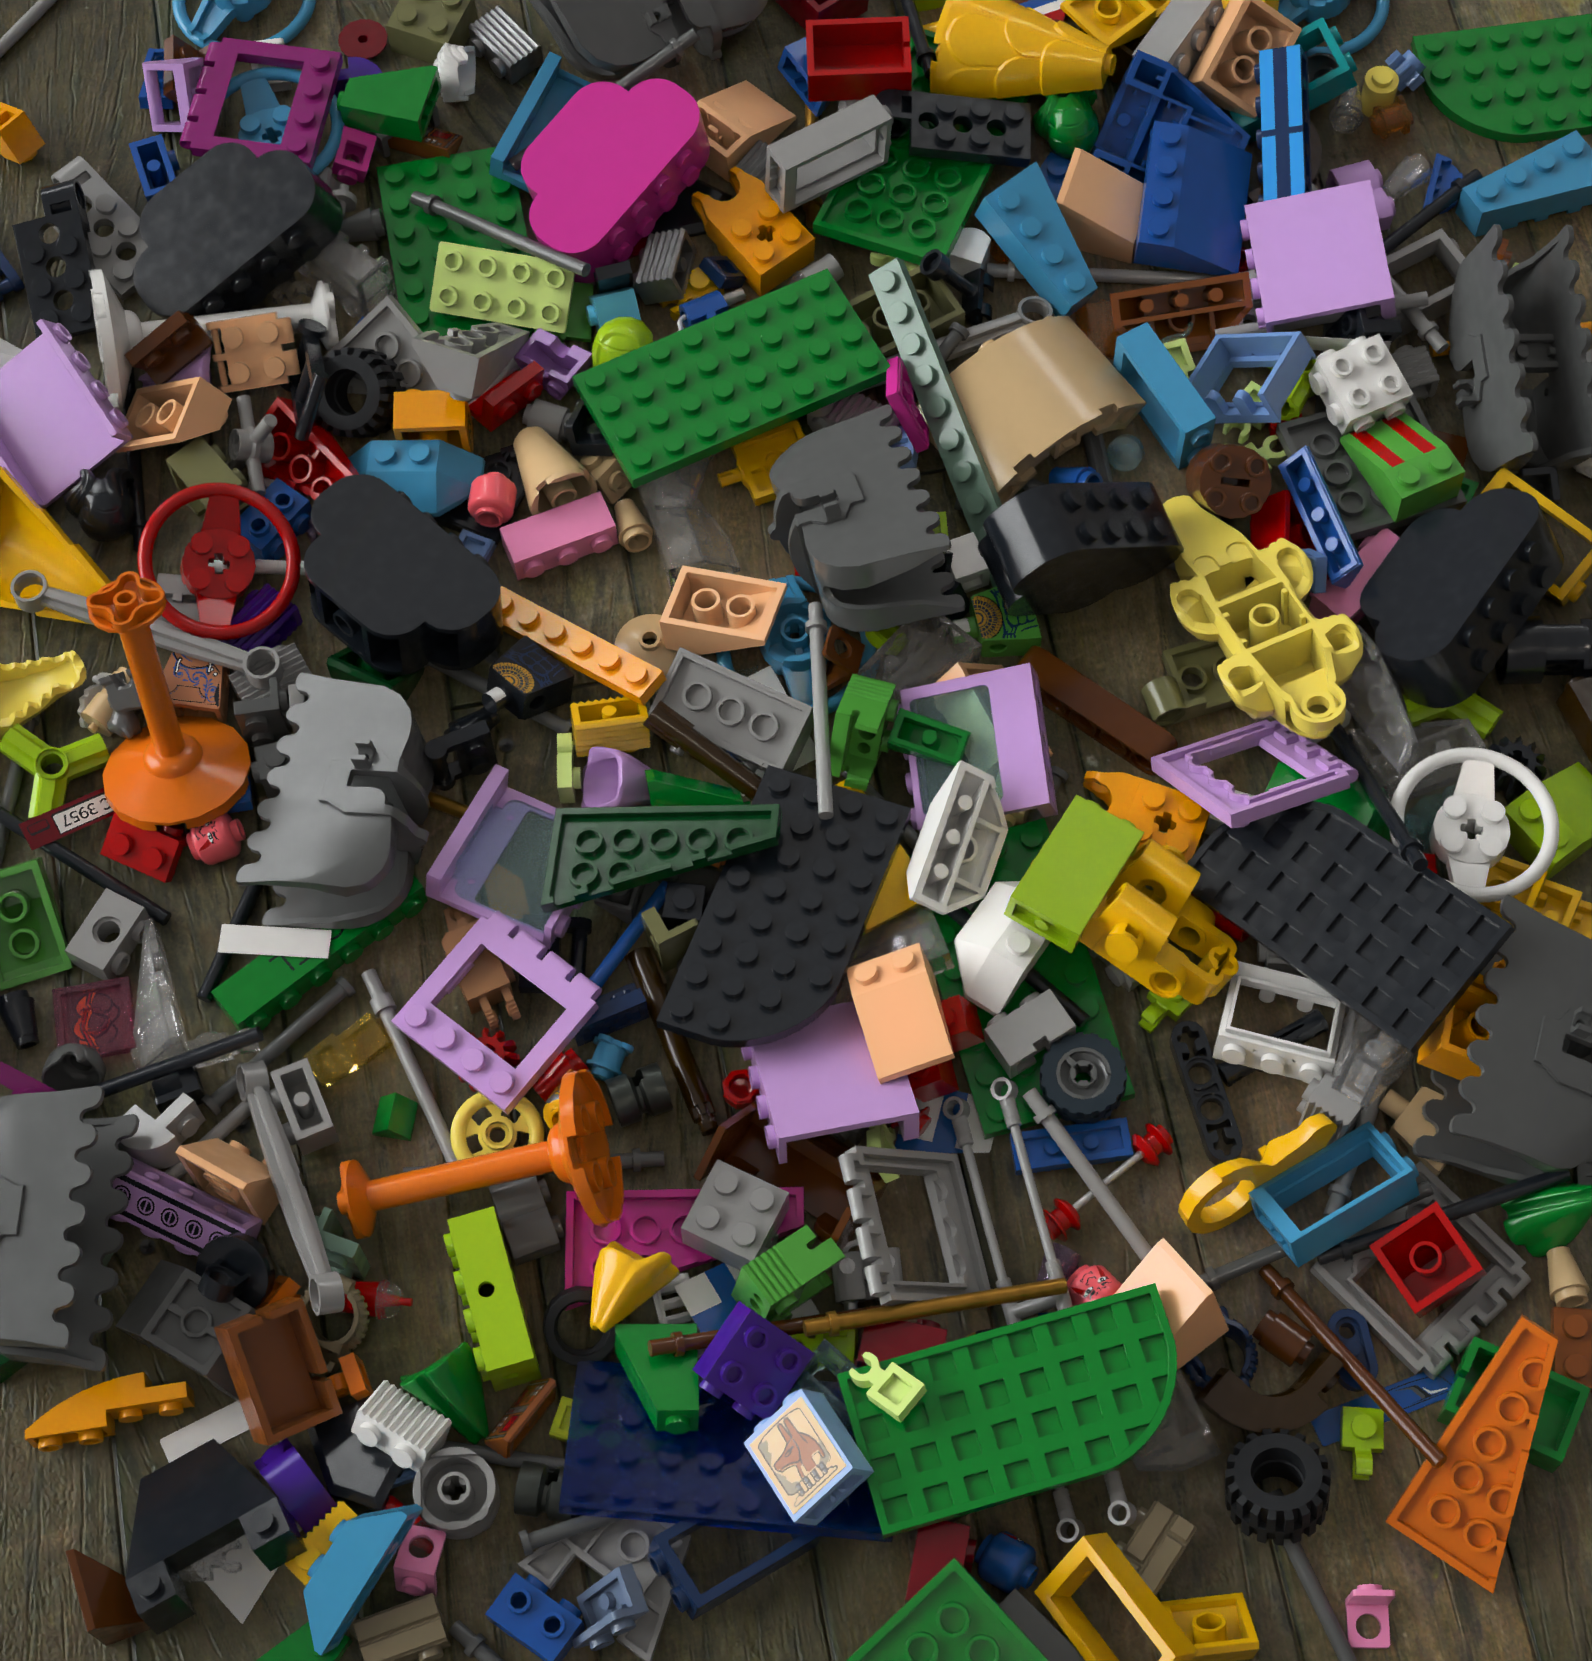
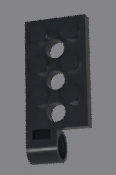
M887 89L881 91L876 96L882 105H886L892 113L891 138L902 137L909 130V155L1026 168L1029 166L1031 160L1030 103L898 89ZM929 121L936 127L926 129L919 122ZM954 125H964L970 131L965 133L959 132L955 129ZM997 128L1004 135L994 136L987 129Z
M72 179L41 188V200L45 217L12 225L36 338L43 334L36 324L40 319L61 323L72 337L96 331L90 291L93 288L88 271L94 270L95 266L87 232H91L86 212L87 205L80 183L77 179ZM52 226L57 227L59 230L57 240L50 244L45 243L43 235L46 229ZM57 260H64L66 263L65 272L59 277H53L50 271L52 264ZM64 293H71L73 296L72 306L67 310H60L58 307L59 297Z

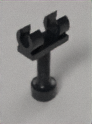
M938 249L927 252L920 263L921 273L933 281L943 279L962 293V308L965 311V318L969 317L970 323L973 325L981 324L983 316L991 321L993 308L988 303L983 302L984 287H987L992 293L994 292V277L984 273L985 271L982 268L961 276L950 268V259Z

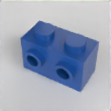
M162 134L129 143L147 202L176 178L174 171L180 170L175 151H167Z
M276 478L265 489L266 494L264 497L283 513L293 528L296 537L299 534L302 535L312 525L310 501L279 478ZM250 505L240 515L241 536L249 540L255 559H280L285 554V548L278 531L264 514Z
M515 1572L485 1613L486 1617L492 1624L543 1661H563L573 1647L571 1640L585 1630L583 1621L579 1619L582 1612L564 1598L557 1603L547 1596L546 1592L549 1588L533 1575L529 1574L524 1579Z

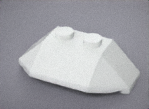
M962 760L956 764L929 806L906 871L910 900L944 915L979 901L986 896L1008 832L1002 804L995 789L997 786L994 776Z
M1020 881L995 882L954 940L963 983L964 998L994 1017L1003 1011L1051 942L1004 915L1010 896Z

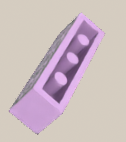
M133 1158L134 1165L132 1170L127 1175L117 1177L113 1182V1188L123 1191L128 1196L129 1203L125 1211L110 1218L119 1222L131 1223L141 1228L140 1231L148 1237L161 1238L174 1244L177 1251L183 1254L198 1256L207 1243L221 1235H229L233 1232H241L257 1239L263 1222L262 1219Z

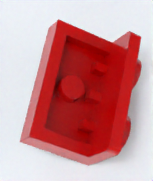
M533 361L522 370L514 371L469 404L471 416L492 432L541 395L544 368L536 361Z
M114 813L100 854L167 883L172 881L183 847L188 846L186 834L183 833L184 828L178 824L172 826L156 825L157 831L142 830L122 821Z

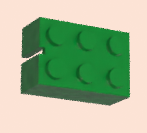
M1476 1336L1473 1337L1465 1349L1453 1379L1454 1383L1448 1391L1437 1418L1438 1422L1448 1426L1500 1347ZM1552 1370L1550 1371L1529 1451L1528 1463L1550 1473H1553L1561 1465L1591 1388Z

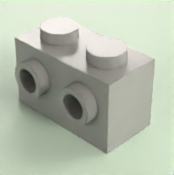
M304 1058L271 1071L270 1074L276 1088L271 1089L269 1093L276 1111L285 1110L289 1122L282 1124L290 1146L298 1144L304 1156L339 1142L308 1059Z

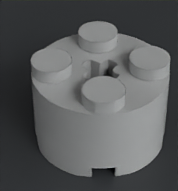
M448 1447L435 1452L426 1461L422 1469L421 1467L419 1468L413 1481L414 1503L423 1508L420 1515L429 1528L444 1531L446 1538L454 1540L468 1539L486 1531L493 1524L500 1507V1487L489 1464L472 1450L464 1447ZM461 1486L464 1493L460 1495L458 1500H452L450 1495L455 1494L456 1487Z

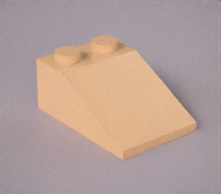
M682 565L659 621L665 648L678 651L681 647L697 655L765 646L786 593L787 584Z
M920 943L848 967L846 972L852 998L880 1084L955 1058L934 972Z
M219 1138L181 1145L175 1152L199 1190L262 1219V1225L266 1224L279 1204L265 1158L260 1162L251 1157L250 1154L252 1152L241 1143L231 1140L228 1144Z

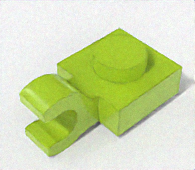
M1149 991L1146 999L1151 1004L1141 1014L1140 1017L1142 1019L1138 1025L1151 1034L1167 1015L1177 1022L1193 1004L1180 995L1174 998H1162Z
M1342 1406L1340 1450L1352 1451V1480L1369 1481V1476L1373 1475L1372 1453H1382L1384 1450V1412L1381 1409Z

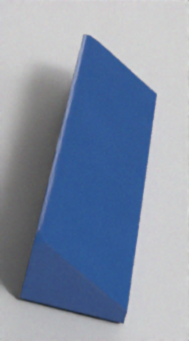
M1305 445L1278 465L1317 552L1328 557L1327 574L1332 585L1346 589L1351 585L1364 565L1309 446Z

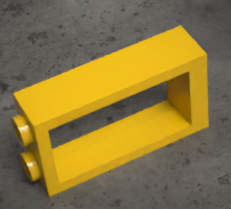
M1500 468L1481 492L1484 493L1499 488H1513L1514 490L1529 493L1537 500L1543 511L1592 546L1591 529L1506 468ZM1592 549L1561 588L1553 583L1545 594L1563 607L1569 600L1573 603L1576 602L1587 588L1584 581L1592 573Z
M1107 1532L1082 1536L1034 1591L1085 1661H1119L1071 1597L1095 1569L1100 1572L1163 1656L1158 1661H1191L1199 1652Z

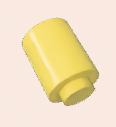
M1375 66L1367 71L1359 100V108L1367 117L1380 119L1386 117L1392 111L1399 84V77L1393 69L1387 66Z

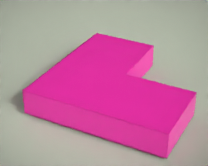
M896 356L887 360L890 367L886 370V398L916 453L928 449L929 428L914 402V388L902 359Z

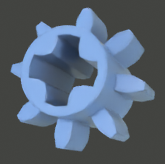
M1396 49L1385 60L1399 77L1397 89L1400 92L1407 86L1414 91L1425 81L1420 73L1426 67L1410 49L1403 55Z

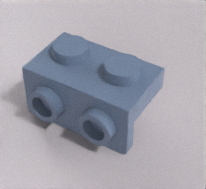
M632 1563L618 1566L576 1597L587 1630L571 1640L573 1647L577 1649L590 1646L591 1651L603 1649L615 1642L613 1636L621 1635L636 1627L635 1621L649 1611L643 1596L642 1585L637 1579Z

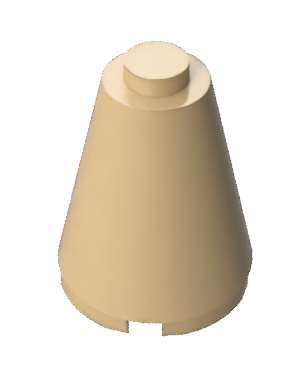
M538 426L526 427L518 433L514 439L513 447L532 516L597 493V483L592 474L543 428Z

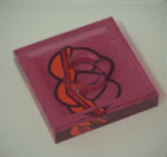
M129 976L52 989L57 1047L67 1043L85 1044L98 1051L101 1058L138 1051L132 985Z

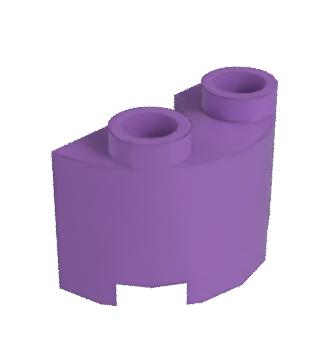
M538 328L516 353L514 359L521 370L533 361H536L543 367V389L553 398L561 400L573 386L572 376L587 370L592 364V353L576 345L569 348L557 336Z

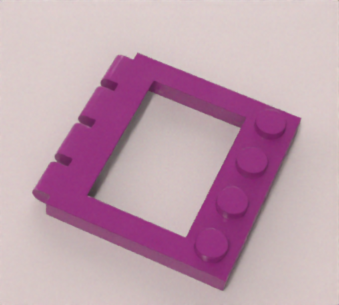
M223 37L221 42H210L204 59V67L201 69L195 89L197 94L193 96L187 115L188 121L185 123L181 135L180 146L190 149L192 156L202 157L213 147L228 142L246 146L257 157L274 150H286L297 155L313 170L343 63L341 52ZM236 61L302 70L280 145L214 136Z

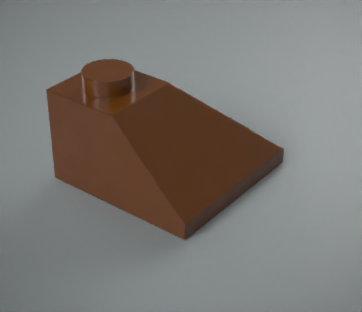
M75 1549L65 1551L88 1633L105 1646L151 1630L136 1611L125 1582V1576Z

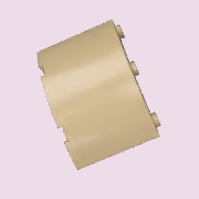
M1050 315L1044 319L1019 327L995 341L990 339L980 346L977 353L950 373L1002 505L1013 498L1037 474L1034 467L1049 455L1054 459L1058 458L1077 446L1081 441V436L1090 431L1097 436L1108 431L1125 429L1146 405L1143 398L1069 316L1053 317ZM917 400L916 405H917V407H918V409H919V411H920L922 417L924 418V420H925V422H926V424H927V426H928V423H927V421H926V418H925V416H924V413H923V411H922V408H921V406H920V403H919V401ZM929 428V441L938 450Z

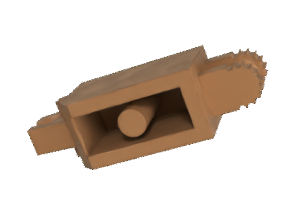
M453 907L443 910L449 931L445 933L441 941L446 957L479 920ZM485 948L473 962L474 966L458 985L471 1014L482 1010L490 1029L494 1030L499 1027V1020L491 1006L504 1001L507 1013L512 1017L513 1021L521 1018V1015L513 998L514 994L510 984L516 981L511 966L504 961L501 962L498 956Z

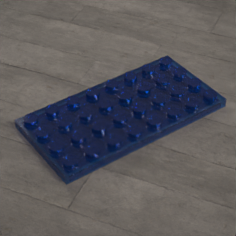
M580 1361L577 1363L559 1513L675 1524L684 1521L697 1523L696 1525L881 1542L893 1541V1536L883 1538L867 1479L816 1526L794 1523L744 1445V1442L754 1433L755 1426L763 1419L755 1415L752 1421H750L731 1407L735 1402L734 1399L724 1393L719 1400L699 1386L703 1380L699 1375L698 1431L671 1434L667 1431H656L621 1363L603 1361ZM797 1379L787 1396L800 1389L823 1393L856 1443L839 1382ZM781 1403V1405L778 1407V1409L776 1410V1412L783 1406L782 1403Z

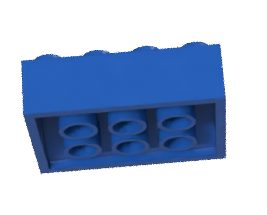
M1154 121L1148 147L1133 263L1218 276L1238 273L1242 247L1240 220H1245L1244 205H1247L1252 154L1191 126Z

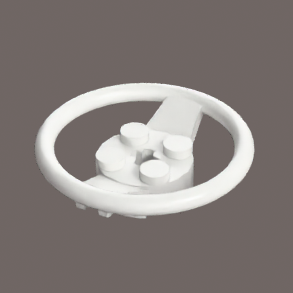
M1474 747L1444 750L1428 756L1417 763L1402 778L1391 800V804L1403 823L1405 807L1415 786L1425 776L1441 767L1462 763L1454 794L1444 801L1443 806L1437 811L1429 834L1430 850L1433 854L1436 853L1439 860L1446 864L1449 883L1477 902L1484 903L1500 901L1507 895L1513 897L1531 887L1542 877L1556 854L1559 842V819L1555 803L1549 791L1530 769L1505 754ZM1494 767L1519 780L1533 795L1542 814L1544 836L1536 859L1526 871L1506 883L1485 887L1489 868L1493 867L1497 862L1499 863L1502 859L1511 834L1509 820L1505 815V807L1500 802L1495 801ZM1464 831L1474 833L1476 835L1475 839L1467 838L1468 835ZM1390 832L1393 845L1399 848L1398 843Z

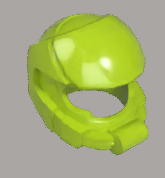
M617 317L605 322L598 330L592 346V368L652 343V332L643 321L634 317Z

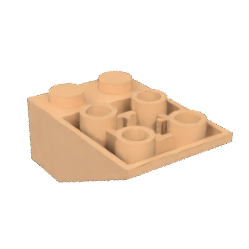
M747 80L698 100L697 104L710 144V153L705 165L727 182H730L731 174L729 170L739 163L756 142L761 140L769 145L796 120V115Z

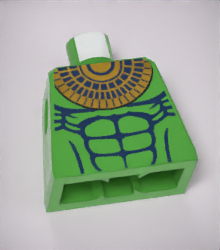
M997 587L977 593L970 598V617L952 620L955 641L976 638L979 653L982 657L1024 656L1031 646L1041 647L1042 636L1036 615H1008L1004 607L1005 603Z

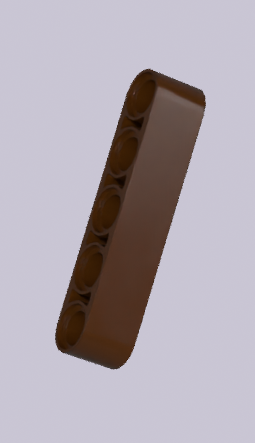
M1031 646L1016 664L1031 663L1039 677L1042 705L1142 772L1151 776L1156 775L1152 771L1151 757L1177 749L1178 742L1167 730L1040 646Z

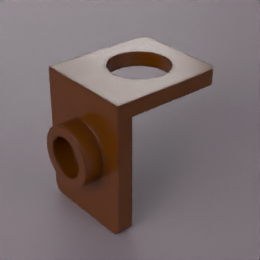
M836 625L829 627L822 655L830 661L826 672L827 691L845 681H850L852 673L858 674L865 648L864 644ZM835 640L843 641L848 650L838 655L834 647Z

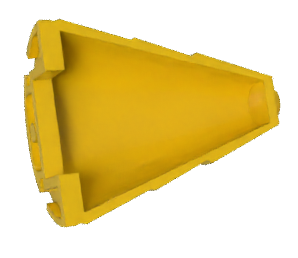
M946 0L933 42L938 44V47L935 51L937 61H931L930 93L983 99H1003L1035 94L1048 96L1103 89L1108 75L1112 76L1115 71L1116 55L1112 54L1110 46L1061 20L1056 22L1030 7H1024L1012 0Z
M0 466V607L21 610L11 593L10 585L17 574L26 570H35L42 573L49 587L85 597L111 583V580L82 546L74 544L47 510L41 508L5 467ZM38 584L29 585L21 591L19 597L33 598L41 592L43 586ZM47 607L39 612H35L36 616L89 624Z

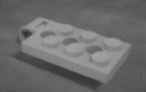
M77 156L51 175L53 184L77 179L80 183L86 203L92 205L91 209L87 212L91 231L87 232L95 269H102L113 291L124 301L137 291L134 284L135 266L141 254L148 248L140 232V217L81 156ZM103 225H109L114 228L113 233L107 237H100L95 232ZM52 226L59 233L58 228ZM130 248L136 251V255L130 260L118 258L119 252L123 249Z

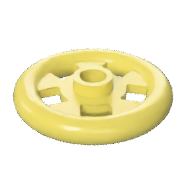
M477 1093L471 1096L460 1106L451 1125V1146L456 1159L462 1160L514 1148L517 1132L529 1134L527 1145L543 1142L545 1135L544 1125L538 1110L526 1097H523L514 1107L521 1115L516 1123H513L509 1118L501 1116L502 1110L482 1094ZM485 1107L492 1116L485 1119L479 1126L472 1119V1116L478 1110ZM495 1129H501L505 1133V1138L501 1142H494L490 1138V1133ZM478 1135V1141L483 1150L472 1154L467 1145L466 1138Z

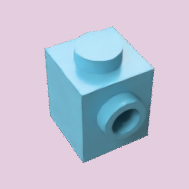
M628 286L588 296L590 305L585 306L590 326H596L597 331L605 322L617 317H634L641 320L634 288Z

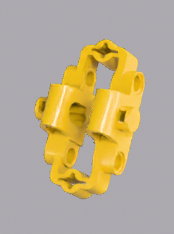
M1153 839L1147 840L1136 850L1133 857H1129L1086 925L1080 939L1081 943L1154 994L1162 998H1174L1180 995L1195 1005L1202 1004L1208 997H1215L1239 969L1238 961L1235 958L1237 951L1236 943L1231 937L1214 926L1215 915L1213 911L1191 895L1201 873L1186 863L1185 857L1180 850L1173 846H1161ZM1145 885L1151 886L1154 890L1147 889ZM1167 938L1180 947L1192 951L1202 960L1198 965H1195L1183 952L1168 943L1169 940Z

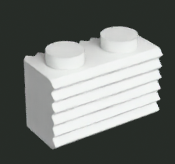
M384 1380L357 1411L351 1432L356 1434L364 1445L368 1447L375 1446L390 1455L398 1466L411 1468L418 1472L419 1468L421 1467L422 1469L426 1461L430 1459V1456L443 1447L452 1422L450 1418H445L443 1414H438L436 1410H431L429 1405L424 1406L422 1401L418 1402L415 1397H410L409 1393H404L402 1389H397L395 1384L390 1385L388 1380Z

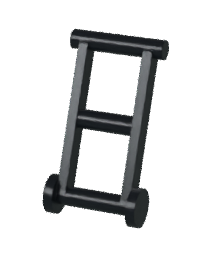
M303 318L299 320L297 327L303 334L297 351L301 373L289 376L290 382L280 384V386L286 391L291 392L296 424L295 438L300 441H308L329 375L324 370L319 338L325 337L327 328L316 320Z

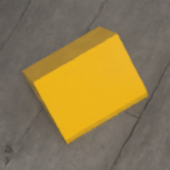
M1242 1592L1161 1602L1199 1651L1191 1661H1239L1253 1659L1260 1649L1259 1640Z

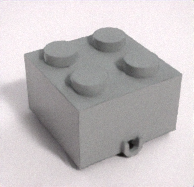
M717 1159L681 1226L682 1243L741 1270L742 1266L776 1245L779 1238L777 1231L789 1210V1192Z

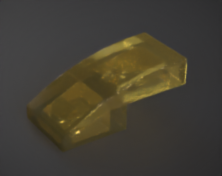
M368 1012L340 1035L331 1033L302 1057L308 1059L310 1067L321 1085L327 1087L365 1066L393 1046L374 1015Z

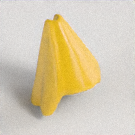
M611 1241L605 1248H602L599 1252L594 1271L590 1315L591 1329H599L603 1333L607 1332L679 1275V1270L671 1263V1255L666 1252H658L644 1258L626 1249L616 1241Z

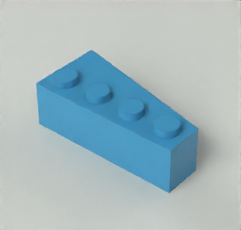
M1575 130L1463 187L1455 213L1474 237L1486 235L1494 224H1500L1502 230L1517 227L1519 222L1531 219L1537 222L1548 219L1550 214L1566 211L1569 214L1580 211L1582 206L1592 204V148Z
M1037 161L983 198L974 214L975 217L1036 293L1051 304L1053 314L1055 316H1070L1086 305L1098 287Z

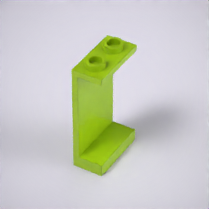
M1076 794L1010 896L1004 915L1072 954L1081 939L1086 925L1129 857H1133L1144 832L1137 829L1130 821L1120 819L1105 811L1098 803L1086 800Z

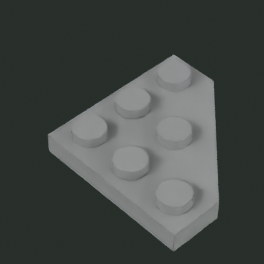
M387 295L330 350H341V348L346 347L374 349L376 352L386 354V360H393L397 364L394 371L402 372L404 380L400 381L401 387H406V390H439L411 345L412 338L423 332L393 295ZM357 373L350 380L347 393L367 395L366 384Z

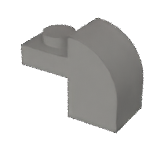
M184 1092L156 1120L135 1104L124 1115L135 1114L138 1117V1130L132 1137L122 1139L118 1144L119 1151L127 1152L131 1157L156 1169L171 1167L181 1162L175 1153L178 1147L187 1138L193 1136L206 1119L195 1101Z

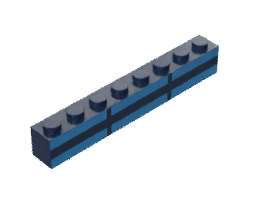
M1300 44L1259 51V64L1254 66L1256 84L1260 85V96L1255 99V107L1258 118H1261V129L1256 131V140L1259 151L1262 150V162L1257 164L1259 182L1263 183V195H1259L1258 202L1312 191L1308 57Z

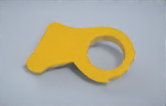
M1318 1113L1305 1119L1297 1129L1269 1141L1267 1145L1265 1144L1258 1148L1257 1151L1261 1158L1260 1162L1248 1158H1237L1212 1167L1197 1178L1184 1193L1178 1207V1213L1192 1233L1198 1234L1210 1233L1237 1221L1253 1210L1248 1194L1250 1191L1326 1147L1336 1132L1337 1125L1325 1114ZM1240 1181L1238 1186L1221 1201L1204 1207L1224 1187Z

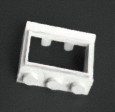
M1238 961L1239 969L1229 983L1212 1058L1223 1060L1229 1064H1239L1263 1070L1269 1074H1278L1302 1080L1310 1084L1313 1078L1321 1081L1327 1072L1332 1074L1346 1005L1308 978ZM1240 985L1260 989L1259 999L1265 1003L1272 1002L1275 994L1298 999L1296 1007L1302 1012H1310L1314 1003L1335 1008L1327 1051L1231 1027Z

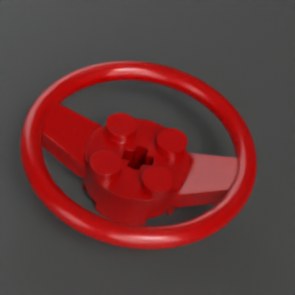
M214 482L183 489L166 499L153 512L142 531L137 552L140 578H147L156 582L152 564L153 547L159 530L165 521L182 506L199 499L209 498L201 532L194 534L191 541L185 547L180 566L182 582L196 596L199 622L179 612L167 599L162 616L180 630L201 638L231 640L259 632L273 623L285 611L298 587L301 572V555L293 528L283 513L272 502L246 487ZM239 501H242L264 514L278 531L286 553V573L280 592L270 606L248 621L230 625L236 599L241 597L250 588L256 569L254 552L250 547V542L246 537L241 536ZM214 560H220L224 565H227L228 569H223L222 574H215L214 567L208 566V564L214 563Z

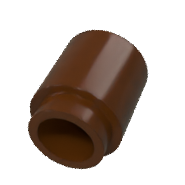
M1271 1309L1266 1313L1252 1334L1253 1337L1259 1340L1258 1345L1288 1367H1291L1294 1362L1302 1366L1315 1347L1314 1344L1309 1342L1313 1336L1311 1332L1284 1313L1280 1312L1277 1314Z

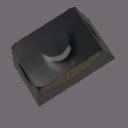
M526 635L490 666L487 683L488 692L482 695V703L486 710L492 714L506 708L518 719L526 720L571 701L575 675Z

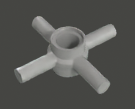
M241 395L236 398L241 429L234 428L230 433L228 452L231 461L227 466L231 470L236 467L241 472L245 465H247L251 490L264 496L266 490L261 463H269L273 457L274 438L271 431L277 425V418L272 414H266L257 427H255L251 397L249 395Z

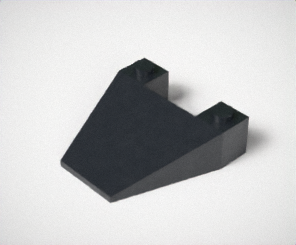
M214 1439L140 1479L125 1582L139 1617L157 1635L195 1614L179 1571L243 1535H246L252 1551L270 1572L307 1551L296 1522L288 1510L270 1490Z

